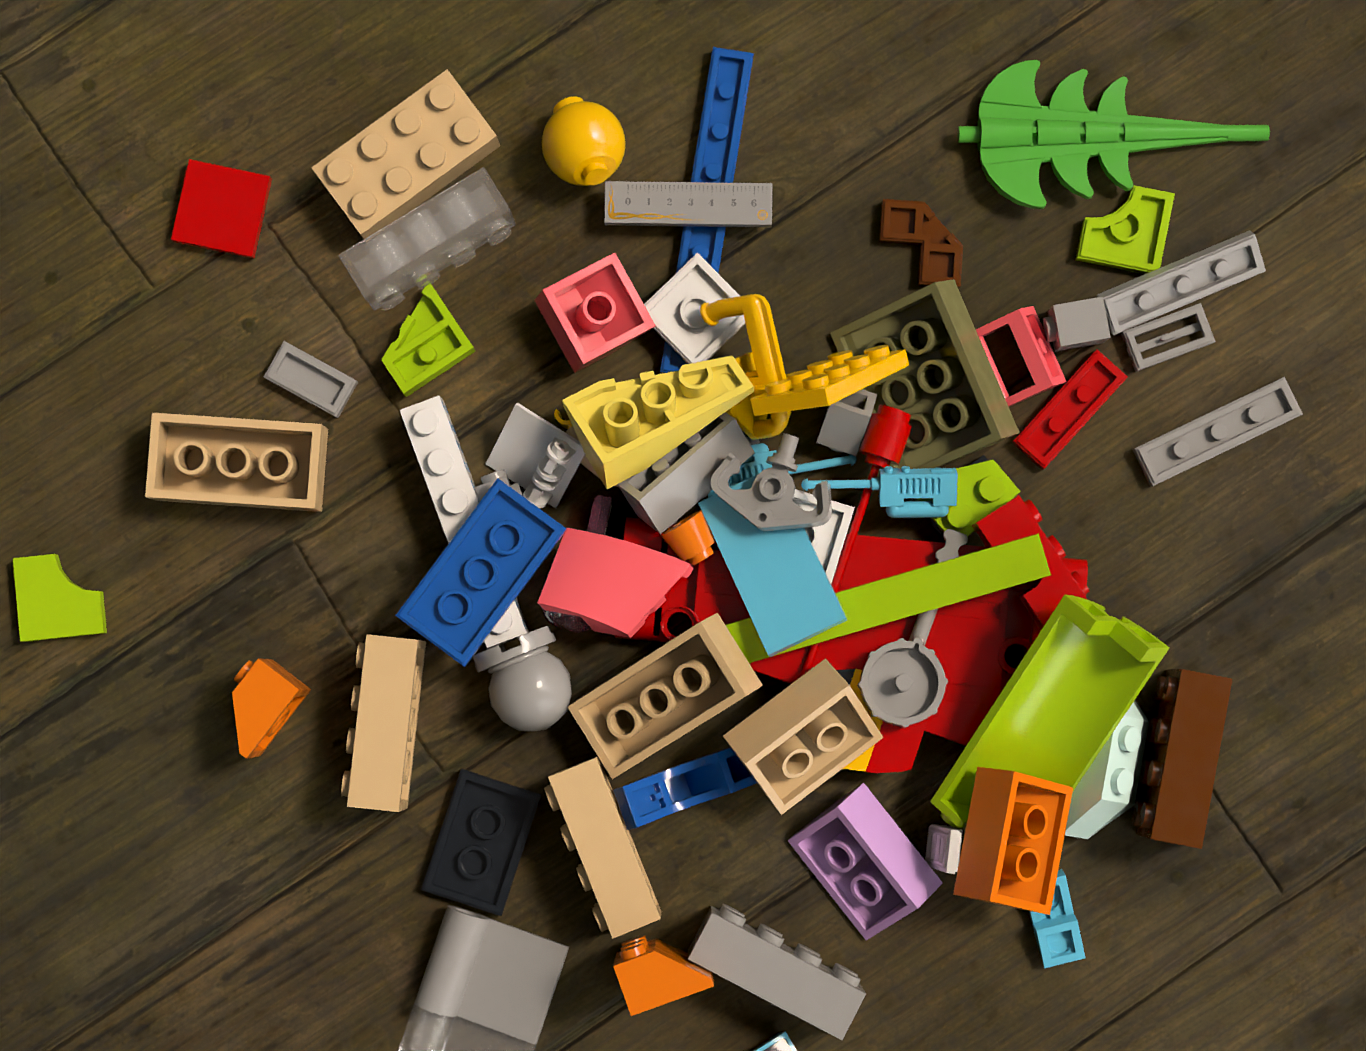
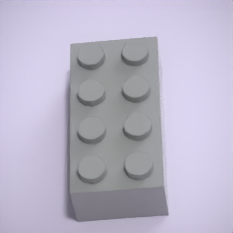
M722 904L720 910L711 906L688 949V960L843 1040L866 995L861 984H859L861 979L857 977L858 974L838 963H835L833 969L821 964L823 959L820 958V954L800 943L797 944L795 949L783 944V935L760 923L758 929L745 924V915L726 904Z

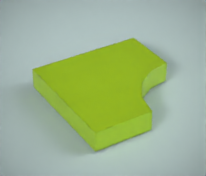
M1134 185L1126 202L1116 212L1104 217H1085L1082 223L1075 260L1141 274H1147L1161 267L1175 193Z
M57 554L13 558L20 642L107 633L103 592L86 590L74 584L62 570Z

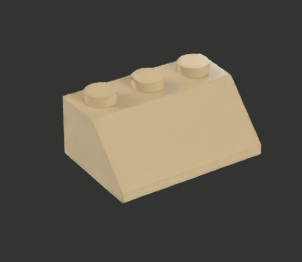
M826 658L723 735L739 760L781 815L884 738L850 685Z

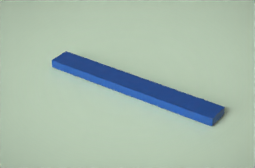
M713 47L691 182L733 183L754 53ZM684 226L676 273L697 253L719 273L726 227ZM666 341L660 370L661 374L678 371L682 365L688 364Z

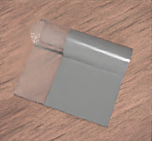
M448 905L398 1051H535L569 946L472 911Z

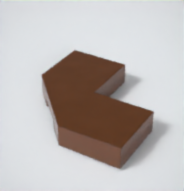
M883 199L879 242L920 245L918 286L926 287L934 282L954 279L959 289L961 287L962 243L953 233L948 231L925 202Z

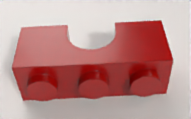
M1020 495L973 524L972 527L986 548L1039 533L1051 576L1037 579L1029 590L1018 597L1041 631L1064 595L1087 599L1085 595L1090 591L1077 571L1070 573L1063 563L1062 558L1066 554L1058 540L1053 535L1047 538L1038 523L1043 519L1036 506L1030 499L1024 502Z

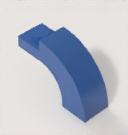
M728 747L641 778L613 791L626 828L630 830L688 807L731 794L757 782L732 748Z

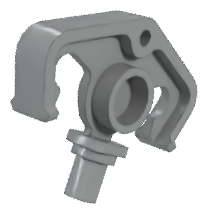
M783 433L777 453H773V456H768L766 461L772 467L761 471L756 476L750 489L733 490L729 487L728 481L730 477L738 474L741 467V462L732 453L727 455L726 459L711 477L710 484L712 490L761 531L817 527L827 523L832 516L831 487L828 481L818 483L812 492L817 500V506L814 510L805 511L793 502L795 484L788 471H797L798 466L794 464L795 459L793 456L799 438L790 434Z

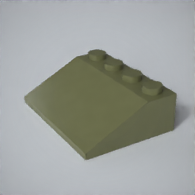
M954 279L934 282L830 333L837 351L852 350L853 357L864 355V350L881 345H888L889 351L906 349L909 366L863 388V390L877 394L872 413H877L879 405H886L911 415L909 425L912 428L899 465L890 464L891 467L899 469L902 466H909L910 469L939 468L1020 433Z

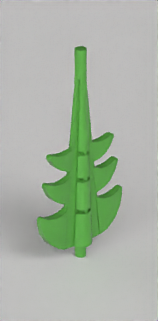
M1028 60L1013 64L997 74L986 88L980 101L977 126H958L957 132L958 143H977L982 170L989 183L997 192L1018 205L1033 209H1044L1047 203L1039 185V168L1044 162L1051 163L1054 174L1065 188L1080 197L1091 199L1094 191L1089 184L1087 176V163L1090 157L1098 156L1100 166L1105 175L1116 186L1125 191H1130L1133 187L1128 167V154L1130 152L1225 141H1268L1270 136L1269 125H1221L1128 115L1125 105V89L1128 79L1124 76L1113 82L1104 91L1097 106V111H1089L1083 95L1084 81L1088 75L1086 69H1081L1059 83L1053 93L1049 106H1041L1035 94L1034 84L1036 72L1040 66V61Z

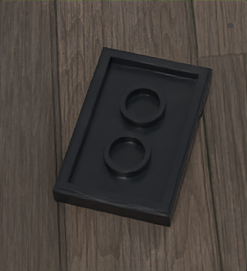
M461 769L421 890L502 916L542 794Z

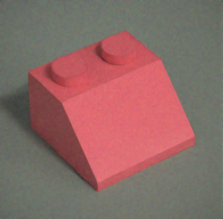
M616 253L543 289L534 300L574 373L612 354L655 327L651 316Z

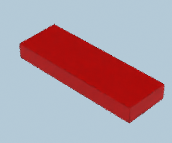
M1096 349L1012 443L1038 467L1044 470L1128 376Z

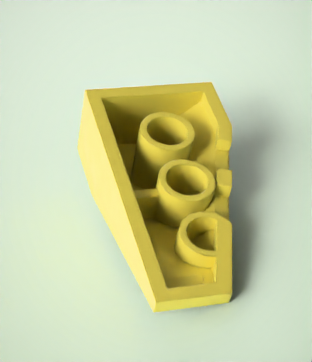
M727 356L682 365L680 370L654 375V371L640 373V378L615 382L614 378L602 380L563 399L562 402L588 461L606 489H609L646 470L753 393L754 386L735 358Z

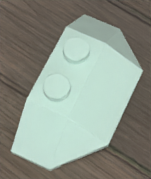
M1134 700L1074 789L1065 836L1088 839L1135 805L1149 721L1136 700Z

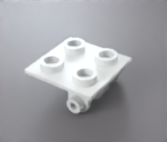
M516 403L486 465L496 471L505 470L508 479L526 489L523 497L538 508L545 507L547 503L556 508L585 453L578 440L521 404Z

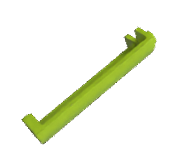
M1064 595L930 802L942 812L941 817L947 824L957 829L966 828L977 767L1016 771L1073 787L1074 791L1169 650V647L1124 616L1120 620L1109 616L1104 611V606L1081 597Z

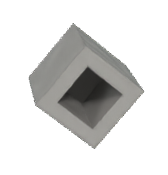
M1103 297L1053 305L1047 311L1048 317L1043 318L1046 341L1053 342L1055 352L1102 344L1111 338Z
M861 389L829 405L816 443L827 446L836 452H845L856 456L871 418L877 394Z

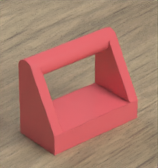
M1034 306L1020 308L976 329L1008 407L1067 382L1050 343L1046 341L1044 329ZM1008 326L1011 328L1035 385L1012 396H1009L984 340V336Z

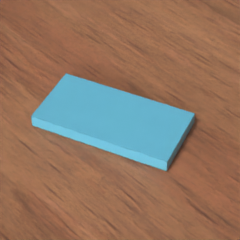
M758 474L730 488L733 490L750 489ZM717 494L698 503L769 657L847 621V617L805 528L761 531Z

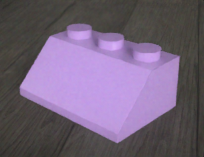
M864 783L840 798L788 840L865 940H868L918 909L942 884L939 877Z

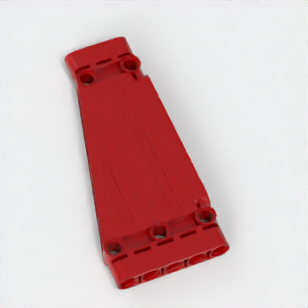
M626 517L624 541L661 552L663 539L661 534L640 518ZM846 534L845 541H844V544H843V547H842V550H841L840 557H841V555H842V552H843V549H844V546H845V543H846L848 534ZM857 535L838 592L937 563L935 553L942 549L945 543ZM716 541L711 545L714 553L693 565L692 573L688 578L682 576L665 594L666 601L658 608L662 609L659 636L653 635L655 611L648 615L644 625L631 638L615 635V638L668 643L677 637L673 636L667 628L668 619L675 613L686 614L692 622V627L716 613L719 614L725 625L750 618ZM668 545L667 553L664 554L680 559ZM963 545L959 547L958 555H966L986 549V547ZM1062 558L1069 572L1077 571L1087 585V560ZM1036 580L938 608L925 647L935 651V656L943 667L948 683L945 687L943 699L937 708V713L929 716L925 732L967 746L1017 669L1010 667L1006 663L1004 658L1005 650L1008 646L1016 644L1023 649L1026 655L1041 632L1018 597L1029 590ZM918 614L820 642L812 668L826 658L836 670H862L870 652L876 651L880 647L895 642L900 638L908 641ZM810 645L749 664L756 672L792 684L800 677Z

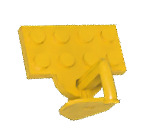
M750 294L721 299L712 303H703L700 307L702 319L710 326H716L719 320L744 315L752 352L740 355L735 360L753 384L754 392L730 408L726 413L735 418L741 430L752 440L772 438L780 435L787 427L791 411L829 406L909 366L906 349L889 351L888 345L868 348L864 350V355L854 357L852 350L833 353L827 356L828 360L807 365L808 370H801L786 375L771 308L765 297L759 294ZM767 414H770L771 419H766Z

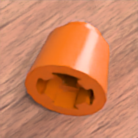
M701 510L682 519L661 534V537L676 555L683 561L689 559L692 566L714 553L711 545L715 540Z

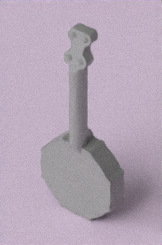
M947 529L942 535L945 540V546L935 553L937 563L959 557L958 549L967 543V535ZM938 608L918 614L908 641L900 638L869 653L857 686L872 717H877L886 723L906 728L937 713V708L943 699L948 679L945 677L940 661L935 656V651L926 648L925 644Z

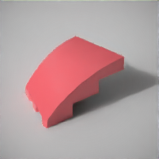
M566 528L567 530L563 535L537 603L546 611L579 616L595 632L631 638L644 625L648 615L657 611L666 601L665 594L682 576L688 578L692 573L693 567L688 562L638 544L588 531Z

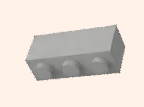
M725 412L646 470L617 485L638 518L659 534H662L697 502L710 493L712 490L710 484L711 477L729 453H732L742 465L755 452L735 418Z

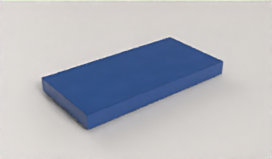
M497 478L395 616L466 667L567 529Z

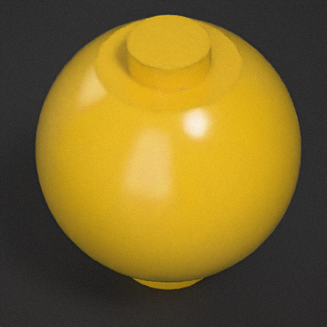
M568 97L558 102L553 109V115L548 120L543 131L542 151L551 171L563 181L578 186L598 185L609 178L621 164L625 153V135L619 120L610 110L597 103L584 101L580 97Z

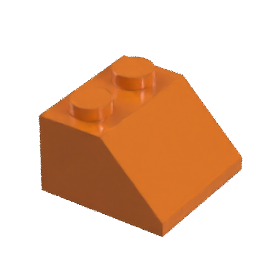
M258 658L254 663L249 660L234 678V681L238 683L232 692L239 753L246 759L262 755L311 691L308 686L274 660Z

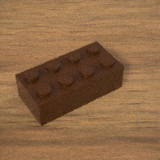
M1166 669L1165 677L1159 676L1154 695L1155 701L1160 702L1157 718H1151L1147 732V742L1152 743L1150 759L1143 760L1139 777L1140 784L1145 785L1142 801H1136L1132 814V825L1137 826L1136 835L1202 849L1232 678L1185 669Z

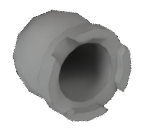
M549 626L519 636L518 639L521 645L506 651L504 645H497L473 656L477 672L488 669V673L492 674L488 687L491 707L504 723L518 731L546 730L568 711L572 695L570 674L559 658L547 652L549 647L546 645L556 641Z

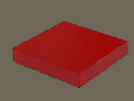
M189 159L171 240L176 243L254 259L272 178L268 175Z

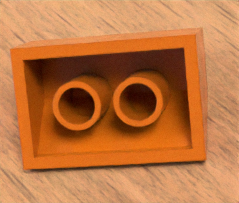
M977 767L953 895L1050 915L1073 787L1016 771Z
M645 935L635 937L621 943V951L616 953L613 967L631 1016L714 987L713 972L688 960V953L657 938L647 941Z

